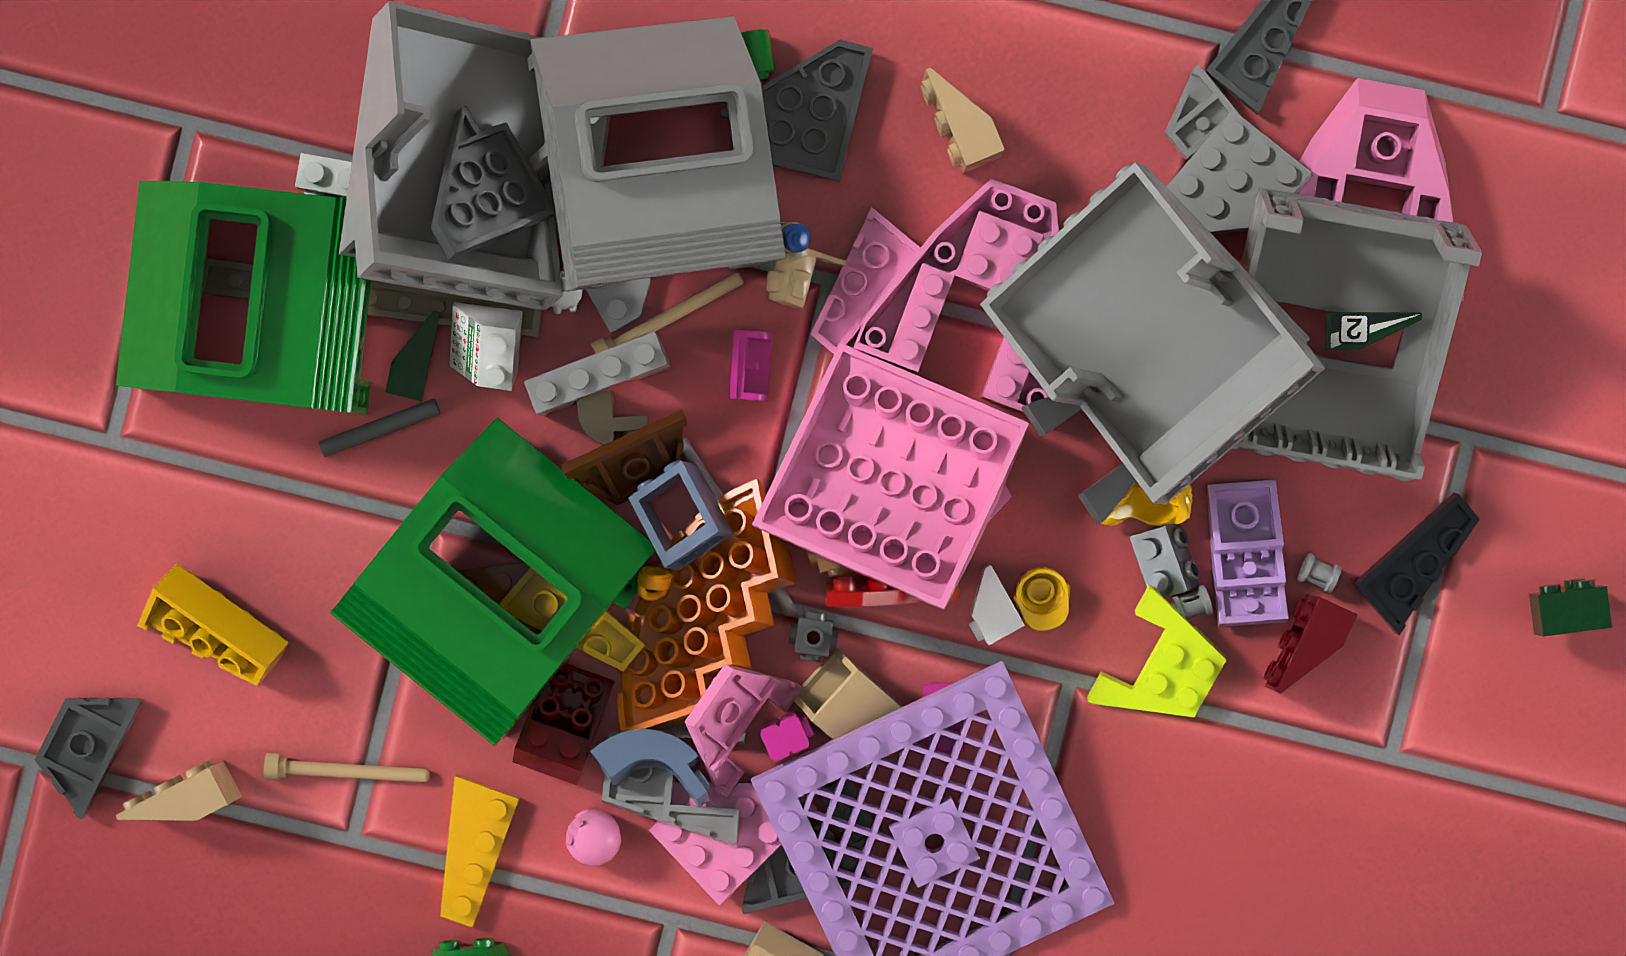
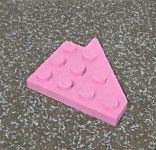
M674 782L672 805L697 806L682 784ZM709 783L710 787L706 790L710 800L701 806L740 810L737 846L659 821L649 830L718 905L725 902L782 846L752 783H737L728 797L717 792L713 783ZM806 795L798 797L802 806ZM811 802L809 808L818 810L819 808Z

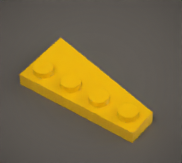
M530 567L499 605L514 617L522 620V622L543 630L567 601V596ZM606 611L577 648L624 671L646 644Z

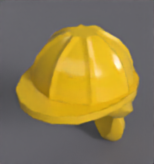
M1136 481L1129 489L1127 496L1121 499L1107 519L1101 522V524L1114 526L1130 517L1154 526L1182 523L1190 517L1193 501L1192 487L1188 485L1165 505L1153 503Z

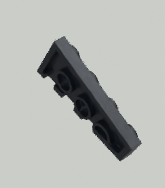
M1454 492L1352 583L1395 634L1400 635L1406 627L1405 622L1412 612L1417 611L1424 601L1423 596L1432 583L1438 581L1444 572L1442 569L1450 557L1456 555L1480 520L1463 498Z

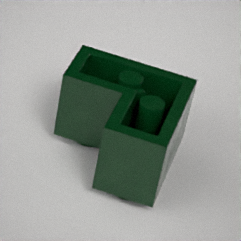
M1585 578L1564 580V587H1561L1560 584L1539 586L1540 592L1529 594L1534 635L1545 637L1613 628L1607 586L1595 585V579L1585 580Z

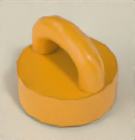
M642 567L638 571L637 576L638 595L648 601L659 600L664 597L667 590L670 589L672 574L660 567ZM646 588H647V589H651V590H657V591H656V592H647V591H646Z

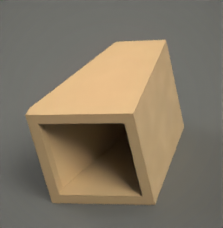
M838 647L830 653L803 683L802 690L794 700L808 718L833 740L903 707Z

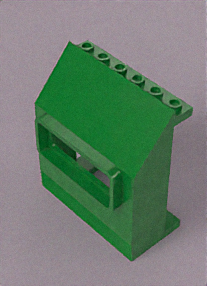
M139 181L116 386L368 415L371 381L360 379L371 280L358 278L355 257L339 255L347 199L206 182ZM213 219L256 224L258 226L241 364L195 358L210 221Z
M497 417L440 475L331 610L330 614L495 746L510 733L516 722L637 572L648 562L655 548L651 541L576 480L566 478L560 467ZM458 511H462L567 596V601L539 635L531 631L430 549V545Z

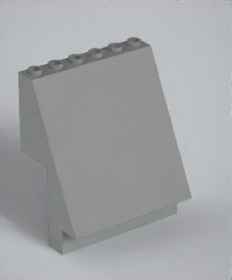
M388 1L372 18L339 255L356 258L358 278L540 310L548 309L563 296L554 215L549 219L449 260L431 230L455 113L463 106H467L480 131L507 122L553 203L552 184L535 71L529 72L527 58L532 54L530 39L542 37L533 36L527 32L500 28L494 24L471 21L465 17H454L438 13L432 9L409 6L403 2Z
M1135 162L1123 167L1116 174V180L1111 185L1097 191L1090 198V204L1081 212H1076L1068 217L1063 224L1064 228L1055 236H1050L1043 240L1038 246V251L1030 259H1025L1018 263L1012 270L1013 274L1005 282L993 286L987 293L988 297L980 305L1051 400L1080 406L1150 500L1156 504L1166 505L1320 374L1325 367L1306 344L1310 340L1308 335L1148 167Z

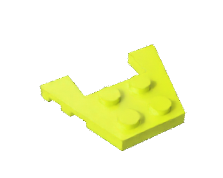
M1149 584L1135 609V615L1165 630L1134 685H1130L1101 671L1087 696V700L1097 705L1195 717L1227 660L1226 656L1199 629L1191 625L1174 605L1165 600L1154 586Z

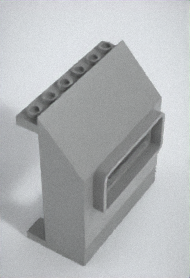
M734 16L530 39L532 54L527 58L529 72L535 71L565 272V277L561 278L562 293L597 288L608 283L726 267L732 270L762 266L785 258L786 254L784 252L785 247L783 245L784 240L782 238L783 233L781 231L782 226L780 224L761 82ZM718 102L727 103L734 147L731 151L603 167L596 165L590 118Z
M1259 187L1240 265L1274 301L1331 312L1422 313V320L1402 329L1394 363L1390 368L1315 354L1325 369L1232 449L1251 450L1266 456H1284L1298 462L1311 461L1331 468H1349L1369 475H1387L1401 481L1422 480L1425 466L1420 453L1471 265L1479 266L1482 257V251L1467 225Z

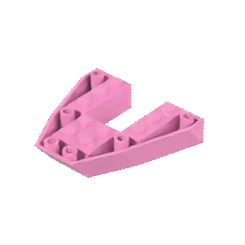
M1357 78L1312 137L1299 160L1303 166L1312 172L1313 176L1297 194L1342 202L1345 181H1356L1406 191L1402 210L1404 214L1454 223L1446 162L1425 90Z
M991 178L931 234L865 315L853 348L917 374L953 279L985 291H989L998 283L1005 282L1013 274L1012 270L1018 263L1025 259H1030L1038 251V246L1043 240L1050 236H1055L1059 232L1056 202ZM1003 336L980 398L1025 415L1022 410L1023 406L1049 396Z

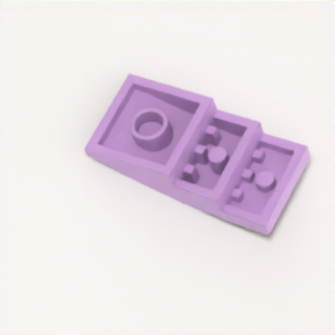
M1276 480L1207 485L1211 561L1218 627L1287 622L1288 612L1284 588L1286 577L1282 553L1284 542Z

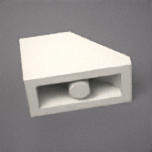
M988 564L983 567L970 612L974 621L969 623V626L978 642L984 639L988 645H991L1025 625L992 566Z

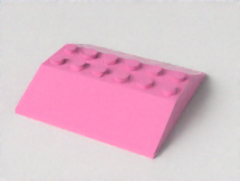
M840 343L752 526L944 610L968 566L999 500L1029 423Z

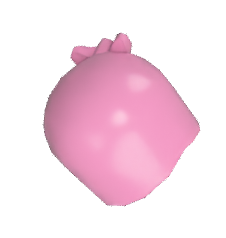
M597 808L584 809L575 815L576 819L570 823L566 832V845L572 857L579 863L588 866H600L612 860L619 851L621 844L620 830L615 819L608 812Z

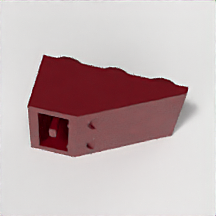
M1307 594L1305 599L1300 598L1292 614L1296 618L1291 630L1286 629L1279 641L1278 648L1282 650L1277 660H1272L1265 671L1264 679L1267 682L1264 687L1281 694L1343 647L1358 614L1319 596Z
M564 663L533 701L516 743L512 762L577 785L615 681Z

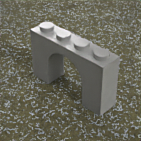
M652 332L526 380L524 384L535 413L546 416L576 404L575 401L595 392L632 379L641 380L672 367L660 336L656 332Z

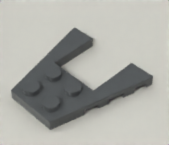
M1050 397L1031 402L1022 407L1023 412L1040 437L1082 409L1078 405L1052 401ZM1122 463L1080 493L1078 497L1095 523L1099 524L1107 519L1136 480Z

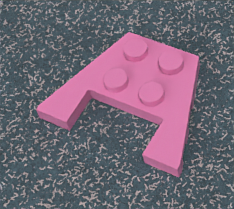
M724 664L685 720V724L717 792L728 797L744 774V771L727 757L765 701L768 699L775 707L786 713L803 687L789 679Z

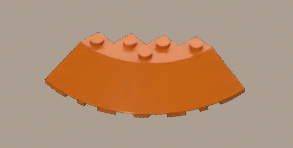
M756 479L733 489L720 497L721 500L717 502L734 533L733 535L681 570L664 568L661 560L656 566L666 569L672 574L671 586L665 596L659 600L648 601L640 597L634 615L630 614L626 628L646 645L624 671L618 669V672H621V693H617L621 733L636 729L660 730L683 725L724 664L748 670L752 669L745 636L774 626L767 593L797 583L787 542L752 526L766 497L760 480ZM700 512L694 516L696 519L684 531L680 530L671 540L673 546L706 524ZM646 588V591H647V592H656V591H657V590H651V589H647V588Z

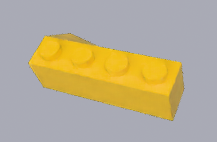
M178 564L152 589L137 624L138 627L146 631L151 627L163 633L162 639L172 644L178 640L190 646L192 654L202 659L204 657H212L218 660L217 663L220 668L255 686H258L280 661L289 643L279 633L263 625L248 611L239 608L221 592L212 589L198 579L194 573Z

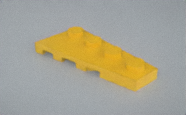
M457 774L454 777L440 916L473 928L520 797Z

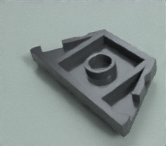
M66 698L35 761L41 770L51 777L52 784L59 794H63L74 808L73 813L76 817L80 819L85 818L144 701L143 699Z
M821 823L812 825L816 835L818 834ZM828 827L824 838L840 843V840ZM783 846L749 877L742 905L743 914L808 899ZM823 847L832 865L836 851ZM843 854L838 868L854 873L858 862L853 856ZM863 869L861 875L870 878L868 873ZM837 876L842 889H848L851 881Z

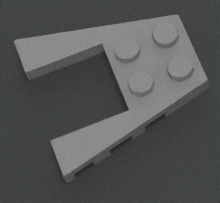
M686 724L657 730L671 734L682 741L694 742ZM747 729L736 743L737 745H746ZM621 731L609 733L608 738L621 733ZM647 767L639 769L615 786L604 773L603 803L737 846L739 809L672 805L674 775L661 768Z

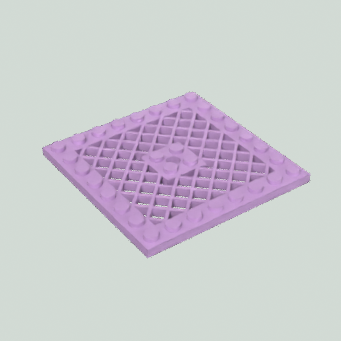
M1003 661L751 778L753 787L836 956H882L886 943L902 947L899 956H907L909 950L920 953L916 956H1004L1115 904ZM987 710L990 717L978 713ZM963 720L959 732L947 728ZM972 720L987 724L982 740L966 735ZM994 729H996L1004 747L989 743ZM932 735L928 747L915 743ZM940 735L956 739L951 754L935 750ZM963 742L979 747L973 762L958 757ZM901 749L897 761L884 758ZM909 749L925 754L919 769L904 764ZM986 750L1001 755L996 770L981 765ZM932 757L947 762L942 777L926 772ZM1008 759H1010L1018 777L1003 773ZM870 764L865 776L853 773ZM878 764L893 769L888 784L872 779ZM955 765L970 769L965 784L949 780ZM900 772L916 777L911 792L895 787ZM978 772L993 777L987 792L972 787ZM838 779L834 791L822 787ZM846 779L862 784L857 799L841 794ZM923 779L939 784L934 799L918 794ZM1000 780L1015 785L1010 800L995 795ZM869 786L885 791L880 806L864 801ZM946 787L961 792L956 806L950 795L942 799ZM1022 789H1024L1032 807L1017 803ZM807 794L802 806L798 797ZM814 794L831 799L826 813L809 808ZM892 794L908 799L902 814L887 809ZM969 795L984 799L979 814L963 810ZM838 801L854 806L848 821L832 816ZM915 802L926 805V807L911 813ZM992 802L1007 807L1001 822L986 817ZM860 809L876 814L871 828L855 823ZM1014 810L1029 815L1024 829L1009 825ZM808 817L822 821L817 835ZM883 817L896 820L888 824L893 836L878 831ZM961 817L975 822L970 836ZM1036 819H1038L1046 837L1031 832ZM829 824L845 829L840 843L824 838ZM983 825L998 829L993 844L978 840ZM852 831L868 836L862 851L847 846ZM1006 832L1020 837L1015 852L1000 847ZM931 834H939L943 837V843L937 849H929L925 846V840ZM875 839L890 844L885 858L870 854ZM1028 840L1043 844L1037 859L1023 855ZM823 847L836 851L832 865ZM897 847L907 865L892 861ZM975 847L989 851L984 866L972 863L980 859ZM1050 848L1059 866L1045 862ZM843 854L859 858L854 873L838 868ZM997 854L1012 859L1006 874L992 869ZM866 861L882 866L877 880L861 875ZM1019 862L1034 867L1029 881L1014 877ZM889 869L904 873L899 888L884 883ZM966 869L981 874L976 888L961 884ZM957 870L953 881L942 877ZM1042 870L1057 874L1051 889L1037 884ZM837 876L851 881L846 895ZM912 877L918 888L926 884L922 895L907 891ZM988 877L1003 881L998 896L983 891ZM1064 877H1065V880H1066V882H1067L1068 885H1065V886L1061 887L1062 882H1063ZM858 883L874 888L869 902L853 898ZM934 884L949 888L944 903L929 898ZM1011 884L1025 888L1020 903L1006 899ZM881 891L896 896L891 910L876 905ZM957 891L972 896L967 910L952 906ZM1033 892L1044 895L1030 902ZM903 898L919 903L914 917L898 913ZM980 899L995 903L990 917L975 913ZM851 906L865 910L860 924ZM926 906L941 910L936 925L921 920ZM1002 906L1013 909L999 916ZM872 913L887 918L882 932L867 927ZM949 913L964 918L958 932L944 928ZM895 920L910 925L905 939L890 935ZM971 921L982 924L968 931ZM917 928L932 932L928 946L912 942ZM940 935L950 938V940L936 946ZM866 936L879 940L874 953Z

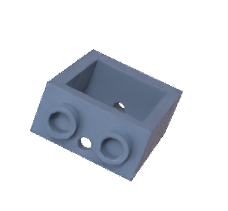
M678 460L667 465L664 468L665 473L656 479H649L641 483L637 487L638 491L628 497L664 568L681 570L734 533L698 465ZM683 480L706 524L673 546L650 502Z

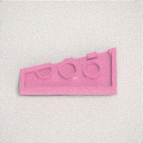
M872 207L846 259L847 264L842 267L810 334L832 354H835L840 343L848 344L861 328L865 315L920 249L916 243Z

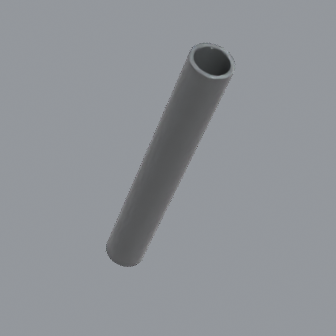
M434 398L319 441V446L324 457L440 415V409Z

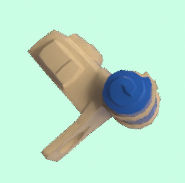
M780 222L786 255L784 259L775 261L773 271L768 272L766 291H769L768 299L792 308H803L816 260L835 266H846L847 261L809 249L810 233L802 224L798 222Z

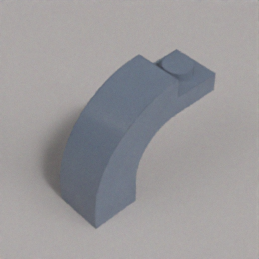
M651 729L630 730L608 738L591 750L595 761L614 786L639 769L656 767L673 774L698 807L710 800L706 790L710 787V784L699 769L693 773V770L701 765L699 756L689 745L671 734Z

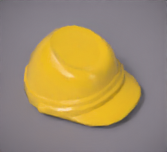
M1038 567L1028 570L1020 578L1013 599L1025 623L1031 629L1045 631L1057 628L1066 621L1069 614L1070 585L1066 583L1063 576L1057 571L1048 567Z

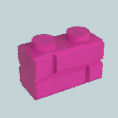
M793 710L782 715L781 720L775 718L763 723L760 735L771 760L776 762L788 757L790 751L795 754L808 748L810 737L814 736V729L806 714L801 716L799 712Z

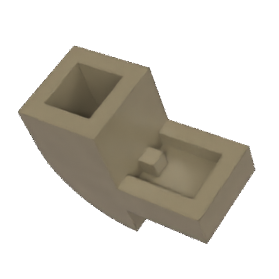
M611 390L598 391L577 400L578 418L581 427L590 438L601 444H608L616 440V432H622L623 437L650 424L649 416L647 415L615 418L614 395Z

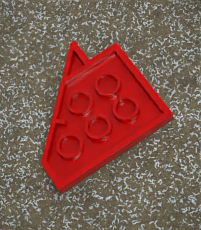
M837 576L834 577L833 583H827L826 588L827 606L865 607L926 603L906 594L902 590H896L883 582H878L869 577L868 583H855L854 577ZM956 586L949 601H959V586Z

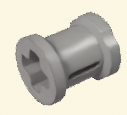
M1308 553L1299 569L1297 580L1300 582L1306 580L1323 588L1325 593L1329 594L1337 584L1342 566L1337 564L1331 566L1315 559L1314 554Z
M1204 585L1198 586V590L1190 593L1170 596L1172 605L1180 611L1185 619L1203 613L1207 615L1213 614L1212 604Z

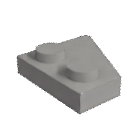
M1199 64L1192 70L1164 132L1165 136L1185 160L1200 148L1232 109L1238 113Z

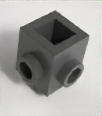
M807 611L806 617L799 616L798 624L791 623L788 643L795 644L794 652L801 653L800 659L821 662V656H829V649L836 650L839 629H832L833 620H826V613ZM811 631H817L820 634V641L816 644H812L807 640V634Z

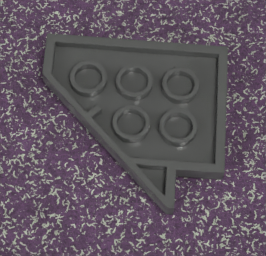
M838 40L761 86L773 166L840 182L873 48ZM728 107L721 110L720 117L729 119Z

